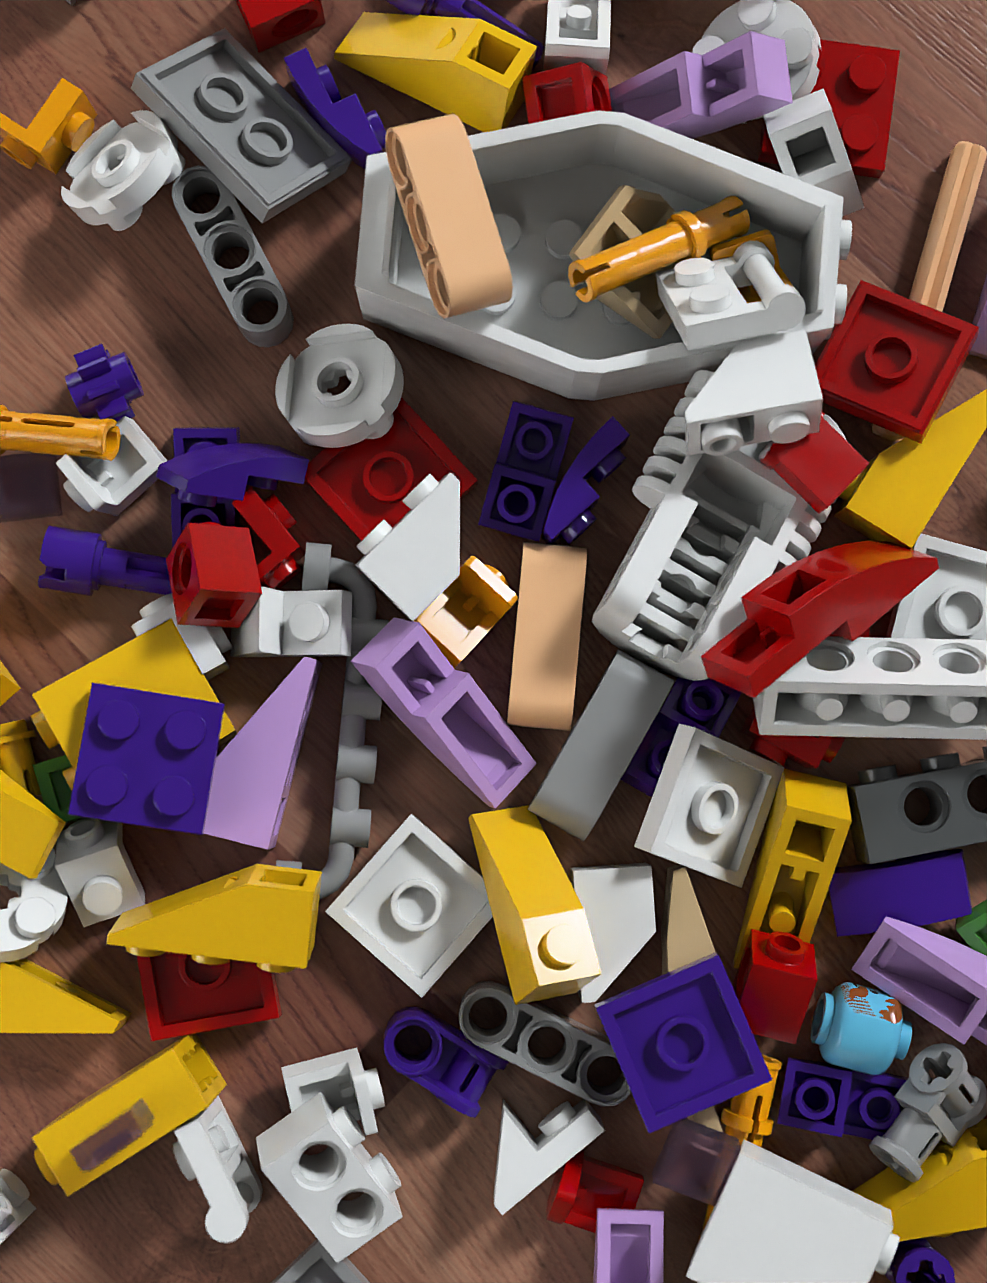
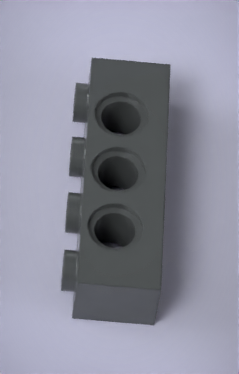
M987 746L982 747L984 759L960 763L958 752L920 759L922 771L898 775L896 764L858 771L860 783L847 785L852 820L850 830L857 861L874 864L986 842L987 807L980 812L976 811L968 801L967 790L972 780L978 776L987 781ZM915 788L921 789L927 795L930 802V810L927 817L918 824L912 823L904 812V800L908 793Z

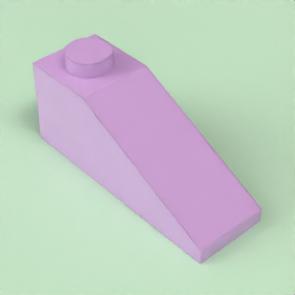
M303 657L216 757L204 834L267 850L276 846L322 667L321 662L316 659Z

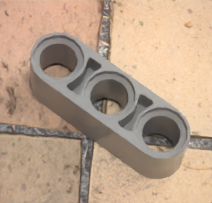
M197 165L187 168L177 177L172 188L173 203L243 336L248 342L258 347L269 348L279 345L288 338L293 329L294 321L290 304L279 280L233 193L206 166ZM214 193L220 196L217 206L212 211L204 214L190 211L194 199L199 195ZM243 247L249 250L247 260L240 267L224 269L219 266V259L227 249ZM272 301L278 305V312L270 322L258 325L247 321L250 308L257 302Z
M618 649L542 781L528 810L584 841L600 817L659 712L674 680Z
M491 980L474 984L462 996L459 1008L460 1028L465 1037L475 1045L593 1104L604 1107L613 1106L626 1100L630 1095L631 1091L622 1070L616 1082L609 1086L601 1087L594 1085L587 1078L588 1066L593 1060L600 1056L616 1058L608 1036L537 1001L515 1005L511 988ZM484 997H492L504 1004L507 1014L501 1025L493 1029H484L472 1021L469 1012L477 1000ZM550 1026L563 1034V1047L552 1057L543 1058L536 1056L527 1045L529 1037L538 1028Z

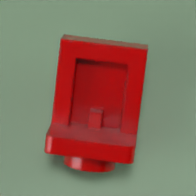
M250 487L245 491L243 501L234 500L232 505L272 552L257 564L261 587L268 586V588L278 590L301 571L302 568L297 561L305 555V551L288 532L297 522L278 498L271 494L263 501L254 489Z
M755 709L751 710L740 730L741 733L754 739L749 747L751 751L781 767L784 766L787 759L794 761L804 768H818L821 760L830 763L839 752L846 738L840 736L759 735Z

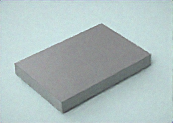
M225 28L135 74L131 86L132 91L160 117L167 127L261 223L266 222L346 173L352 161V158Z

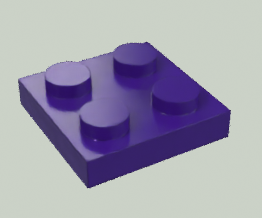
M92 683L68 814L203 835L225 704Z
M716 952L594 1004L648 1133H652L772 1080L720 956Z

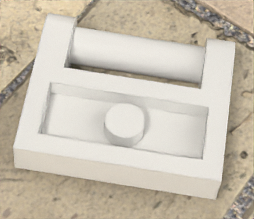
M747 241L735 250L732 257L712 261L706 258H690L677 263L674 269L656 272L658 295L688 350L788 330L802 321L806 311L805 302L794 287L784 284L774 270L775 261L773 255L764 243ZM753 285L762 301L747 304L737 288Z
M218 1095L208 1108L178 1126L174 1131L178 1141L173 1143V1151L184 1176L189 1181L197 1178L211 1207L205 1220L207 1232L216 1241L229 1243L237 1240L244 1232L248 1224V1213L257 1207L262 1198L263 1188Z

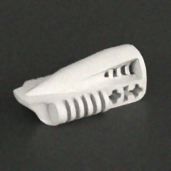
M699 370L694 373L684 394L686 397L680 399L674 411L675 416L669 419L664 428L665 436L660 437L654 447L653 453L655 456L648 458L643 467L644 475L638 477L633 485L632 492L635 497L649 507L650 510L592 618V623L598 632L625 653L654 669L693 681L709 678L707 677L701 656L747 619L741 597L768 577L788 565L807 557L812 549L810 543L816 541L822 529L820 523L826 521L832 509L830 505L818 514L773 469L770 470L759 460L758 456L761 450L770 441L741 446L738 450L726 455L713 456L701 453L688 456L685 439V410L715 373L708 370ZM825 414L823 418L846 440L837 423Z

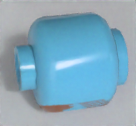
M851 982L837 985L831 994L825 992L821 994L816 1004L811 1024V1042L819 1045L821 1056L826 1063L868 1075L884 1073L894 1058L903 1060L909 1050L912 1037V1023L903 1020L902 1007L898 1000L884 991Z

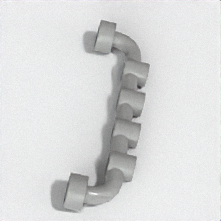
M306 542L302 591L328 590V583H336L352 592L351 656H347L329 855L326 866L322 869L319 899H323L338 891L349 877L354 861L355 847L368 848L371 810L358 808L361 783L374 784L377 746L364 745L366 720H380L382 699L350 661L389 623V620L376 619L377 602L375 588L370 579L354 563L331 557V544ZM276 860V866L302 869V862Z

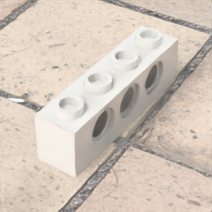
M828 636L816 648L780 676L772 685L753 698L759 735L987 740V640L857 637L854 641H850L843 637Z

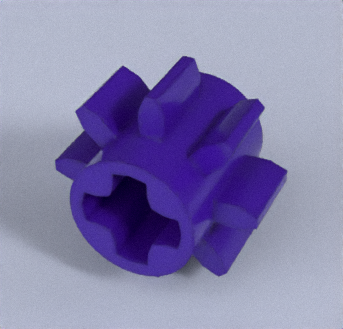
M101 343L74 354L78 364L77 371L66 375L65 380L82 418L89 419L98 415L100 419H114L118 422L124 416L128 418L135 417L130 403H132V400L144 396V392L125 351L111 357L108 349L105 350Z

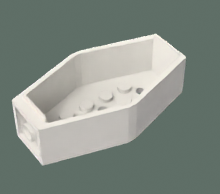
M592 111L468 136L509 263L513 290L510 302L442 318L432 302L390 172L386 152L367 155L355 276V289L363 319L566 398L595 401L690 382L694 373L699 370L716 372L740 341L806 329L813 355L824 339L829 340L834 324H842L847 304L846 284H837L839 260L847 259L852 237L851 220H842L844 197L626 113ZM628 185L639 190L660 194L676 212L687 210L694 213L716 204L728 196H736L744 204L740 208L730 211V217L747 209L750 218V229L743 236L764 229L772 233L775 238L780 267L803 298L806 305L805 315L798 325L788 330L688 350L673 322L660 339H654L599 300L594 299L588 303L582 302L575 293L587 285L583 282L573 288L571 287L568 267L573 261L569 252L619 186ZM711 248L707 249L702 258L711 260L709 253Z

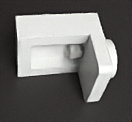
M124 416L116 423V426L120 428L121 439L118 454L112 461L83 456L76 458L65 454L56 462V465L68 478L63 484L65 491L87 512H91L94 509L95 511L118 516L158 480L156 478L158 466L167 461L131 418Z
M172 593L144 606L139 611L143 619L131 626L138 637L165 621L172 619L207 680L230 668L222 654L233 647L222 627L177 625Z
M83 818L71 824L66 830L61 831L57 839L55 868L83 927L119 916L123 912L145 905L144 889L122 843V823Z
M357 1047L281 1067L291 1112L321 1092L335 1111L345 1106L356 1121L361 1120L365 1136L378 1133L373 1110L385 1107L383 1092L377 1069L373 1068L364 1071Z

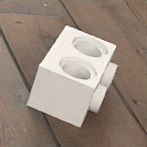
M320 1092L257 1136L256 1142L263 1173L332 1258L339 1263L403 1217L395 1190L402 1185L395 1170L382 1153H378L372 1158L363 1147L361 1142L365 1140L364 1133L350 1111L345 1106L335 1111ZM323 1144L328 1146L325 1151L316 1155L303 1154L306 1149L314 1145ZM364 1192L357 1199L351 1201L341 1200L349 1193Z

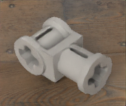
M933 1044L923 1049L914 1058L910 1066L909 1078L895 1095L903 1110L883 1137L876 1136L869 1144V1148L878 1159L895 1173L912 1183L918 1182L923 1175L921 1166L940 1140L954 1147L966 1129L978 1124L987 1115V1086L978 1077L968 1073V1064L965 1056L952 1044ZM930 1069L936 1075V1078L934 1080L930 1077L928 1073ZM968 1092L971 1096L972 1103H969L964 1097L965 1093Z

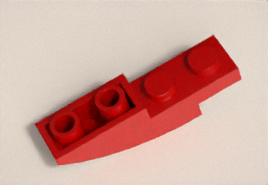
M861 541L818 551L788 565L741 597L747 619L701 656L707 677L753 698L757 697L830 634L854 641L939 569L937 557L888 541Z

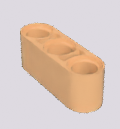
M449 114L389 128L385 136V148L390 172L432 302L438 314L442 318H448L510 302L513 285L509 263L466 130L459 117L455 114Z
M523 542L507 725L571 730L587 548Z

